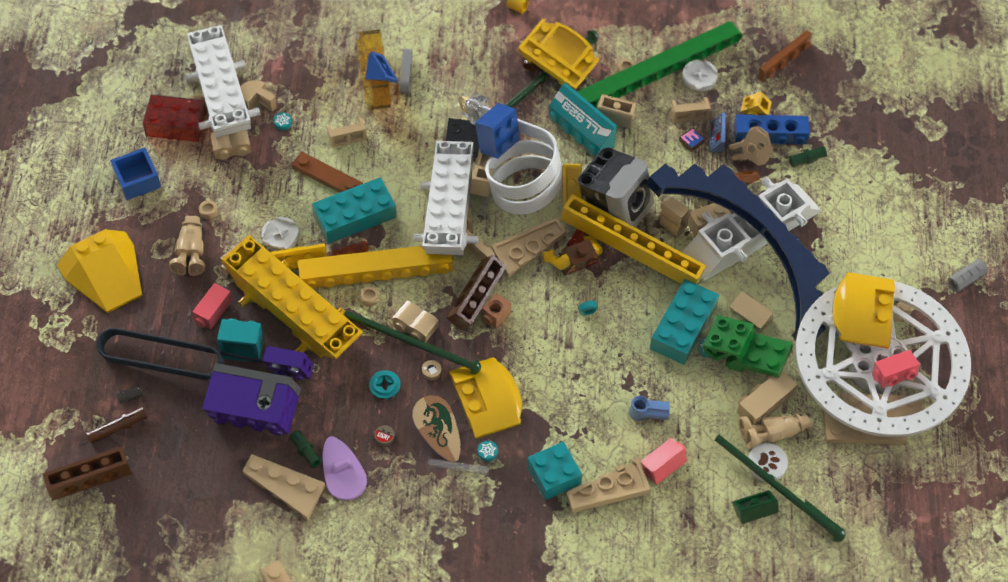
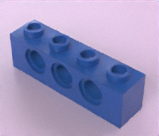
M736 115L735 143L745 139L748 131L756 126L768 132L771 144L802 145L808 143L810 135L808 116Z

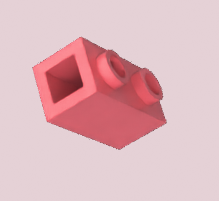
M214 283L192 311L195 323L202 328L206 327L211 330L231 304V292Z
M907 350L876 361L872 376L881 388L894 386L901 381L915 378L918 374L920 363L911 350Z
M670 438L640 461L644 474L655 484H659L688 461L685 454L686 448L682 443H677Z

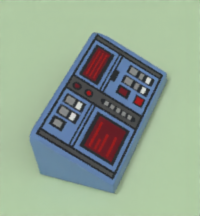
M721 113L710 122V152L722 153L724 150L725 113Z

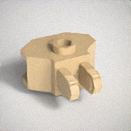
M759 126L752 127L748 131L746 138L741 142L728 145L730 150L740 147L743 150V153L731 156L733 161L745 158V160L750 159L758 166L766 164L773 151L768 132Z

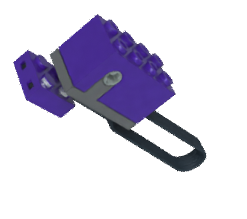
M120 328L104 330L99 335L96 344L101 356L112 363L210 380L202 409L208 414V417L214 419L213 422L222 425L228 422L238 428L249 426L252 430L263 432V429L269 430L270 433L279 436L282 433L289 434L298 396L301 388L293 379H310L314 366L305 353L267 346L263 359L217 351L210 346ZM123 335L217 354L218 364L215 363L211 373L204 374L108 356L105 354L104 349L106 342L111 337ZM222 355L265 363L273 374L223 365Z

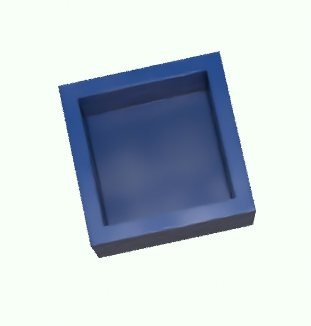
M498 103L475 122L480 153L498 159L520 140L515 108Z
M145 147L110 160L114 175L126 200L161 188L158 173Z

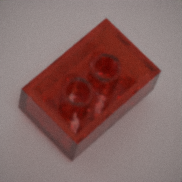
M151 94L143 120L146 137L200 142L202 130H200L198 124L206 119L205 101Z

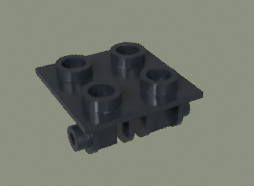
M448 118L445 141L473 142V158H477L479 142L476 121Z

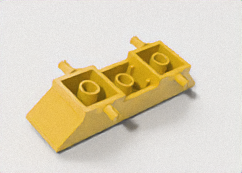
M250 235L221 259L236 281V286L245 294L237 302L238 305L244 308L246 304L252 301L263 309L267 308L292 330V334L300 340L301 345L294 351L304 353L306 350H309L320 358L326 356L337 359L363 334V331L344 316L345 311L341 307L338 310L293 273L288 268L289 263L286 260L279 261Z

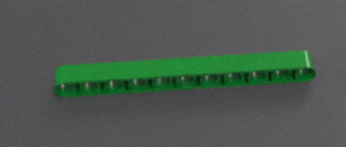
M732 21L726 22L577 91V93L597 109L601 95H608V97H615V99L623 97L683 69L686 64L693 60H702L738 43L743 34Z

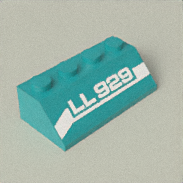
M564 83L549 104L548 116L550 120L561 126L565 133H569L591 155L596 156L604 148H614L617 125L567 83Z

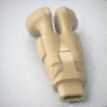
M186 216L185 221L182 223L175 246V254L178 258H173L169 262V269L175 274H186V259L188 256L191 257L188 266L190 276L200 275L205 270V263L199 259L203 255L204 244L202 240V224L198 216Z
M799 414L794 416L762 418L759 425H752L746 416L739 418L740 433L749 449L755 448L766 441L773 443L784 438L793 437V435L804 432V429L812 427L809 417L807 415L800 416Z

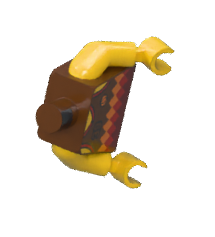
M584 235L585 241L566 248L559 257L554 255L553 249H549L548 252L543 251L542 254L544 262H550L553 266L562 270L564 276L596 264L597 258L602 254L603 249L596 238Z

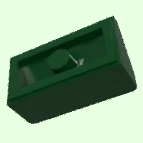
M770 490L732 502L742 524L779 512L778 500Z

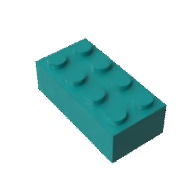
M381 177L312 203L313 216L327 244L397 218L396 204Z
M684 279L651 337L650 350L685 365L717 307L719 294Z

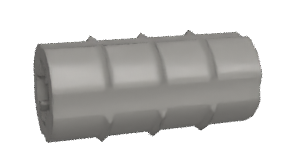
M980 259L969 263L968 266L963 267L959 272H955L954 275L948 278L950 288L955 292L967 288L968 285L973 284L988 273L987 266Z

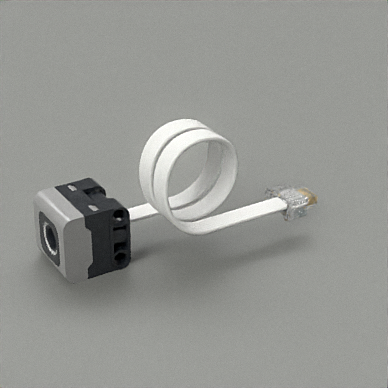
M474 92L471 96L463 93L458 98L462 115L469 117L470 122L476 125L475 122L491 109L488 104L490 98ZM518 119L519 132L546 143L534 140L518 141L498 159L490 157L486 163L485 172L495 204L509 213L523 215L544 208L554 199L563 183V164L554 136L541 127ZM613 148L602 149L578 177L580 192L586 197V202L633 227L639 224L654 204L652 190L646 185L649 179L647 163ZM527 153H534V154H540V155H544V156L549 157V158H546V157L536 156V155H527V156L517 157V158H514V159H512V160L507 161L506 163H504L503 165H501V166L495 171V169H496L502 162H504L505 160H507V159H509V158H511V157H513V156H516V155L527 154ZM490 168L493 169L494 173L492 174V177L490 175ZM531 168L545 170L538 178L525 185L508 186L501 184L509 175L520 170ZM548 186V188H547L545 191H543L541 194H539L538 196H536V197H534V198H532V199L526 200V201H511V200L505 199V198H508V199H516V200H517V199L529 198V197H532V196L538 194L539 192H541L543 189H545V188Z

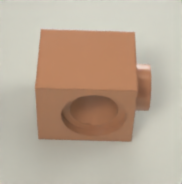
M496 293L482 307L481 318L486 324L497 328L511 314V303Z

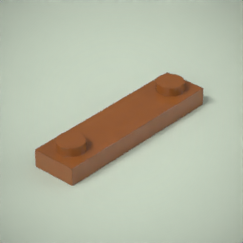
M302 151L291 163L292 169L339 193L363 184V182Z

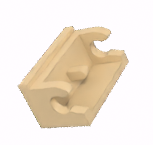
M703 97L704 101L700 103L677 105L675 100H671L670 110L673 123L709 119L711 108L708 98Z
M362 117L358 118L359 122L357 124L331 129L330 125H326L331 147L367 140L366 127Z
M743 291L729 306L732 312L738 313L754 324L760 332L773 320V312Z

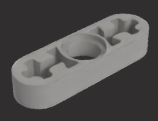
M403 49L400 93H409L412 49Z

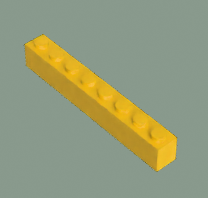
M572 194L563 207L562 221L672 280L682 284L684 279L698 284L702 278L706 267L703 263Z
M422 246L302 259L298 260L300 279L314 289L342 284L351 285L359 282L369 283L376 280L387 281L393 278H409L410 276H427L436 273L445 274L453 272L452 255L425 254V249H422Z

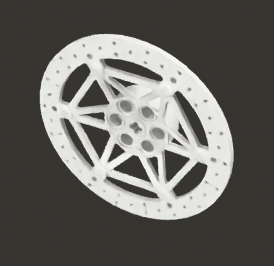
M894 281L895 293L889 348L862 344L853 345L850 342H844L850 350L851 356L837 365H833L835 332L841 335L838 328H835L833 321V300L837 287L827 291L811 305L801 321L796 337L795 356L798 371L803 384L815 402L842 424L875 436L903 437L915 435L932 429L947 419L962 401L971 375L969 347L961 328L952 315L940 303L924 292L912 286ZM894 300L905 303L920 311L934 323L938 330L931 331L896 307ZM893 313L925 335L898 340L895 334ZM821 324L829 327L826 368L823 369L818 368L815 357V341ZM925 343L913 353L915 358H918L930 347L933 348L931 381L918 372L915 379L921 384L904 380L894 386L881 388L879 383L873 379L872 371L876 361L907 351L906 346ZM942 344H947L951 358V373L946 389L938 386L939 349ZM849 366V372L840 371ZM841 378H852L857 385L871 393L873 401ZM832 381L872 409V414L862 412L845 403L826 383ZM900 386L922 391L887 403L889 394ZM878 394H883L881 400L879 399ZM928 397L935 401L931 406L916 414L903 417H887V411Z

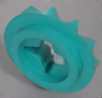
M382 370L370 378V391L378 399L385 398L387 400L392 396L395 397L396 393L400 391V379L392 371ZM383 380L389 385L386 391L382 387Z

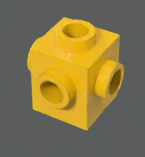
M762 92L748 95L743 99L741 112L744 115H769L772 102Z

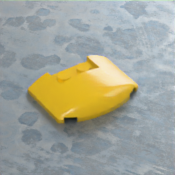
M542 19L521 43L518 51L529 63L533 62L557 79L560 85L567 83L576 90L599 62V58H595L592 46L576 31L558 22H555V24L545 23L546 19Z
M850 272L845 275L835 292L832 310L834 325L841 333L839 336L841 341L889 348L895 293L893 279Z
M494 357L479 361L481 363V370L477 374H470V369L466 367L449 371L475 439L518 426L521 423L522 400L518 386L507 368Z

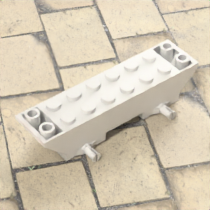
M222 25L187 33L196 70L195 73L187 74L185 77L187 82L193 80L200 82L209 112L208 121L198 122L200 130L211 127L216 138L251 129L250 117L261 115L259 107L251 110L246 108L236 75V70L246 68L244 60L236 63L232 61Z
M436 141L431 182L421 181V189H430L424 234H414L413 238L414 242H423L422 249H425V254L464 255V248L467 243L478 244L479 236H467L466 233L468 205L471 195L469 193L473 177V142Z
M767 176L761 180L767 187L765 192L758 195L761 203L766 208L772 210L774 216L780 222H783L789 231L798 225H801V227L806 225L808 219L821 212V209L798 184H792L788 178L775 184ZM706 211V213L702 214V217L708 224L698 230L697 236L682 253L706 265L701 281L704 282L740 260L744 262L747 260L748 255L765 246L768 242L753 226L737 214L733 213L730 215L727 213L722 217L713 218Z

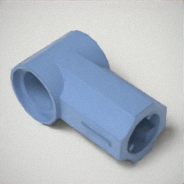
M636 396L632 399L629 415L637 421L644 418L668 420L670 404L669 402L648 400L644 396Z

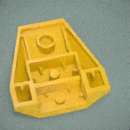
M105 229L71 245L57 264V268L66 282L107 313L142 296L135 247L124 231Z

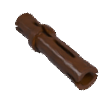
M141 406L128 414H121V417L86 432L91 444L126 427L127 429L131 428V425L146 419L147 416Z

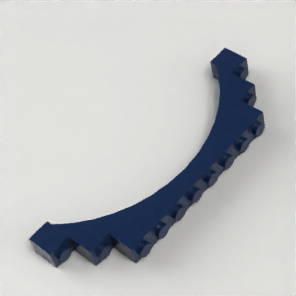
M665 163L646 182V185L658 197L662 194L684 195L720 205L747 221L774 249L784 266L793 291L796 321L795 332L791 336L796 340L803 317L811 305L823 295L816 287L830 274L826 266L820 263L813 253L801 244L799 238L793 235L787 229V226L774 216L772 210L766 208L761 203L760 198L753 194L747 185L735 176L733 170L726 167L725 164L721 165L710 176H707L705 171L696 164H693L683 174L678 176L675 169ZM821 324L816 339L826 330L823 324Z

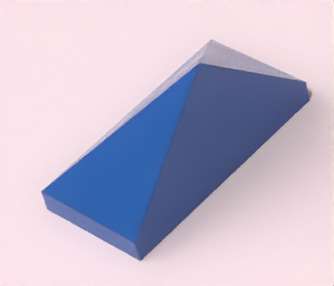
M371 51L368 56L365 79L397 83L398 79L384 55Z

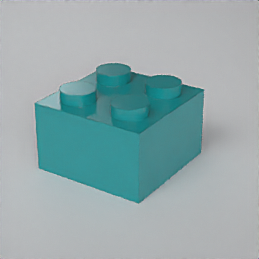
M232 318L222 319L217 337L219 350L221 352L261 359L264 347L261 323L238 321ZM222 355V358H223V359L246 361V362H254V361H249V360H244V359H239V358L228 357V356H223V355Z
M564 441L527 457V469L545 501L581 485L582 473Z

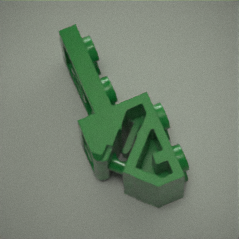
M717 315L703 344L704 352L716 361L727 358L726 367L731 370L743 373L744 369L779 378L791 353L793 343L757 334L752 323Z

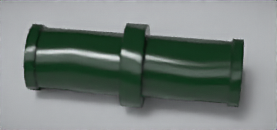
M821 146L812 150L806 149L803 153L789 156V163L791 167L804 163L810 164L814 160L827 157L826 148Z
M299 430L294 431L289 438L298 448V453L304 456L311 468L317 467L322 462V459L314 451L312 443L308 442Z

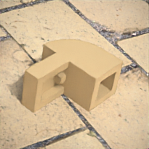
M254 80L240 86L248 110L253 109L257 104L272 112L277 108L276 98L272 92L267 91L266 83Z

